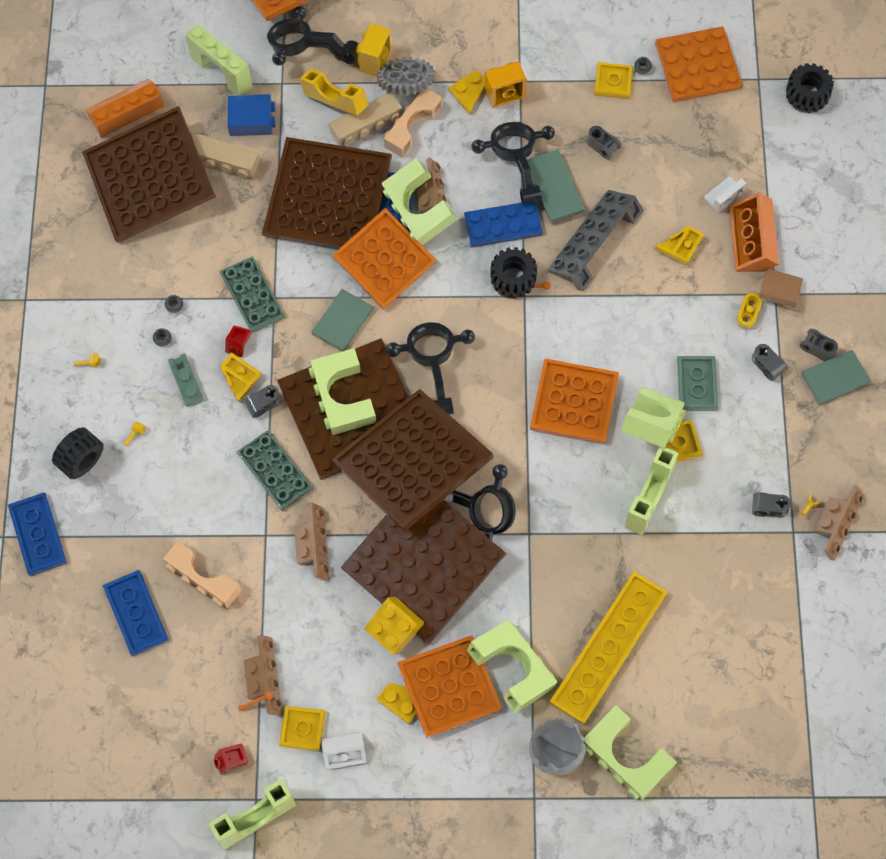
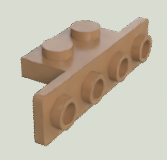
M430 157L426 159L428 172L432 177L415 189L418 208L421 214L429 211L442 200L447 203V198L443 191L444 183L440 175L441 167L437 161Z
M857 485L853 486L847 501L829 497L816 525L815 532L817 534L830 537L825 548V553L830 560L834 561L840 553L843 540L847 537L849 527L856 518L857 509L863 502L864 494Z
M310 503V522L294 527L297 564L305 565L313 562L315 578L328 581L329 566L324 526L325 513L322 506Z
M259 635L257 636L259 655L244 660L248 699L255 700L264 696L266 692H271L272 698L269 700L265 699L267 714L280 716L282 715V702L280 700L272 637Z

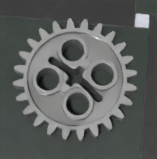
M403 57L402 60L396 58L395 62L390 60L389 64L384 63V67H380V71H377L379 87L382 90H386V93L392 92L393 95L399 93V96L403 93L409 96L411 92L414 95L416 91L423 92L422 88L428 89V85L432 86L435 77L434 69L430 62L425 63V59L419 61L418 57L414 60L412 57L409 59Z

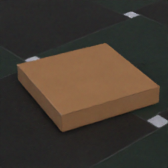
M767 268L759 298L795 308L803 278Z

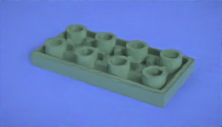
M558 149L527 159L531 170L532 182L534 186L539 185L541 203L550 223L585 212L583 203Z
M253 256L220 271V275L251 333L285 318Z
M268 430L237 451L238 456L281 511L313 490L311 484Z

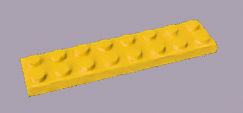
M633 571L549 704L584 725L668 591Z

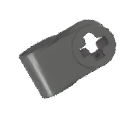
M592 126L589 129L587 137L588 146L597 151L603 158L610 160L616 149L621 148V142L600 126Z
M812 328L808 330L805 340L799 344L803 351L820 358L822 361L834 358L838 349V344L834 339ZM825 348L832 350V352H827Z
M767 344L757 345L752 354V362L770 381H774L788 368L785 361Z
M268 385L248 395L243 400V403L251 417L257 418L278 406L281 402V396L276 386Z
M757 492L753 494L752 514L759 517L782 518L788 514L791 501L786 495Z

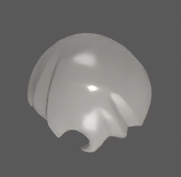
M556 718L554 721H545L543 726L538 725L532 732L529 742L531 760L540 771L547 774L566 775L574 772L580 767L585 758L586 745L583 743L585 737L580 734L576 723H568L562 718Z

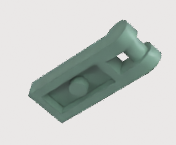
M181 354L176 359H168L186 407L203 401L204 398L186 354ZM184 364V368L177 369L176 366Z

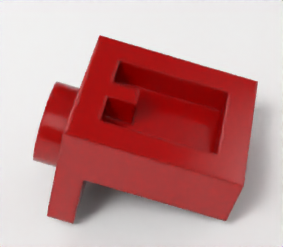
M233 325L225 339V352L243 357L244 347L251 336V330Z
M242 743L219 749L214 755V765L220 774H225L229 769L247 765L249 762Z

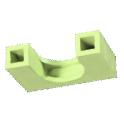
M197 24L185 34L191 59L203 69L211 61H214L223 72L228 89L235 95H246L253 88L248 64L202 26Z
M416 157L381 184L385 189L383 193L393 202V209L402 216L401 222L406 228L410 229V237L424 245L457 221L458 218L450 205L444 200L423 214L411 213L409 208L411 194L417 187L432 177L425 165Z
M355 348L310 360L312 367L308 368L311 379L315 378L317 384L314 385L316 396H321L322 401L319 402L321 412L326 413L327 418L324 419L327 430H331L332 435L376 423V415L371 399L345 405L335 402L329 395L330 387L336 380L361 372Z
M641 387L634 407H630L626 414L621 432L665 448L668 442L672 443L684 418L686 410H683L685 403Z
M659 447L640 495H636L628 512L625 528L643 536L672 475L678 452L666 447Z
M509 619L473 640L467 649V652L478 666L499 654L511 655L521 662L525 670V679L510 688L503 697L515 714L552 691L557 684L553 673L548 671L542 659L534 653L528 641L523 639L517 627Z
M615 705L586 735L583 742L586 745V754L589 756L593 755L599 760L597 762L598 765L605 771L608 769L613 774V779L619 785L624 784L629 789L628 793L637 800L639 798L643 801L675 767L677 762L661 748L648 763L640 768L632 769L619 764L612 753V742L629 725L631 719Z
M282 779L265 788V797L245 812L232 817L225 813L208 823L224 850L297 806Z

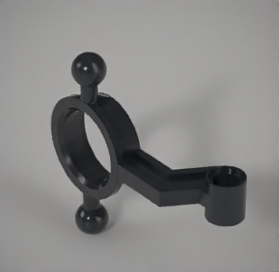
M302 6L293 9V19L282 20L274 24L267 33L268 42L275 52L272 55V61L277 66H281L286 62V56L298 55L308 47L327 48L337 60H342L346 64H354L358 57L356 50L359 43L350 40L344 44L335 33L311 32L308 23L302 20L306 16V10ZM288 33L304 34L300 40L291 44H279L276 42L278 38Z
M507 122L497 126L492 131L490 141L484 142L477 139L472 142L471 149L476 154H481L485 149L491 148L499 158L516 162L521 174L522 188L520 189V198L523 205L542 201L539 185L533 186L531 170L526 158L532 153L536 139L551 140L555 136V130L552 126H544L541 131L534 132L530 126L524 123ZM507 136H520L529 141L527 145L519 149H507L498 143L500 139Z
M428 322L420 324L411 330L407 337V344L389 343L386 347V353L390 357H397L400 352L407 351L418 364L431 367L437 400L433 401L449 415L454 414L451 397L445 398L439 365L449 359L455 343H473L475 340L474 332L466 329L459 335H453L446 326L440 323ZM427 335L440 336L447 342L446 348L441 353L433 356L420 354L414 346L417 340Z
M503 464L494 466L492 474L495 477L494 485L483 487L473 496L454 490L444 499L445 502H454L469 508L473 524L480 531L484 532L491 541L493 534L503 533L512 526L516 515L513 497L502 487L503 479L508 475V469ZM487 493L494 494L502 506V519L496 527L487 524L481 514V501Z

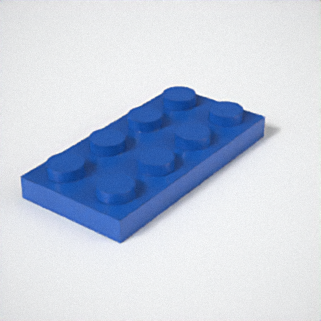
M521 202L464 212L471 247L543 235L536 202L523 205Z

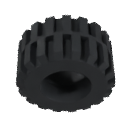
M805 63L804 66L799 65L797 69L795 68L792 71L785 92L786 98H789V104H793V108H799L801 112L805 110L807 113H811L812 110L814 112H818L819 109L822 110L828 104L833 90L834 81H832V75H828L829 71L827 69L824 70L823 66L820 65L818 67L815 63H812V65H809V63ZM811 85L815 87L817 91H808L804 89L802 86Z
M510 247L506 248L505 252L503 250L499 251V255L496 254L490 267L491 284L494 290H498V294L501 296L505 294L506 298L513 296V299H516L519 295L524 297L525 292L529 294L531 288L535 287L537 279V264L535 258H532V254L529 252L526 254L525 249L520 251L518 247H514L513 250ZM510 268H517L523 272V275L511 278L506 276L504 272Z
M77 428L65 436L58 444L53 453L52 462L69 479H77L94 467L103 452L104 444L87 428Z

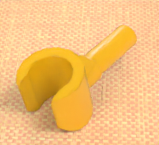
M91 354L89 360L74 361V366L90 365L97 368L100 365L101 358H99L98 354Z
M135 422L132 425L130 435L123 444L128 446L136 433L140 435L144 433L146 426Z
M811 494L808 498L807 506L800 513L802 516H805L811 508H816L819 505L820 499L816 503L811 501L814 494Z

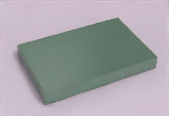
M341 289L312 330V335L340 351H345L374 308L369 303Z
M853 350L806 369L801 373L819 406L866 386L871 382Z
M677 356L679 401L685 403L683 410L717 411L718 397L715 356Z

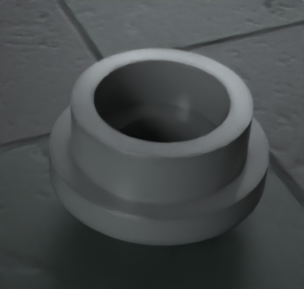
M640 57L634 63L635 71L640 74H647L652 68V63L647 57Z
M170 295L164 303L166 310L170 313L181 311L183 300L177 295Z
M164 328L157 329L153 334L154 343L160 347L167 346L172 340L171 333ZM162 336L166 337L164 340H159Z

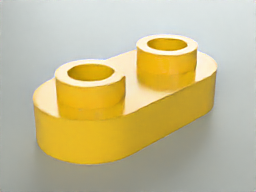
M748 293L745 295L737 316V323L740 327L748 329L755 324L762 305V299L759 298L758 294Z

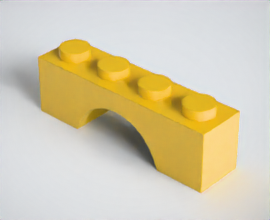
M312 68L300 78L305 96L356 116L368 106L364 88L350 83L344 90L335 87L324 73Z

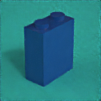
M271 94L228 96L227 127L229 135H271L272 127H276L275 117H272V112L276 111L275 101L271 99Z

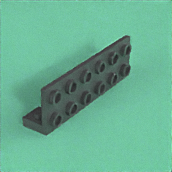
M608 190L549 266L548 271L571 278L577 290L584 291L593 279L586 267L588 262L623 216H625L628 223L634 224L644 211L636 196Z

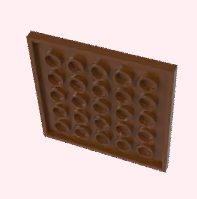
M179 106L82 151L113 237L117 243L216 198Z
M286 137L262 235L340 249L379 214L384 195L383 190H385L381 183L388 178L392 154Z
M382 338L355 348L361 372L336 380L329 390L330 397L340 404L347 405L371 399L376 415V423L409 398L391 357L386 353V347ZM305 368L278 379V385L320 480L341 472L331 459L376 423L332 435L331 430L326 429L324 419L327 416L325 412H321L319 402L322 401L321 396H316L314 385L317 383L315 378L311 379L309 369Z
M419 389L331 460L341 472L405 532L490 462L494 456L490 450Z
M442 500L405 532L385 515L340 568L381 604L387 598H398L425 622L416 634L430 645L507 553L447 502Z

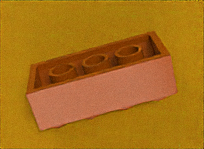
M146 79L85 109L102 138L164 107V103L154 82Z
M758 192L730 205L736 271H766L767 268L770 269L778 266L779 259L772 199Z

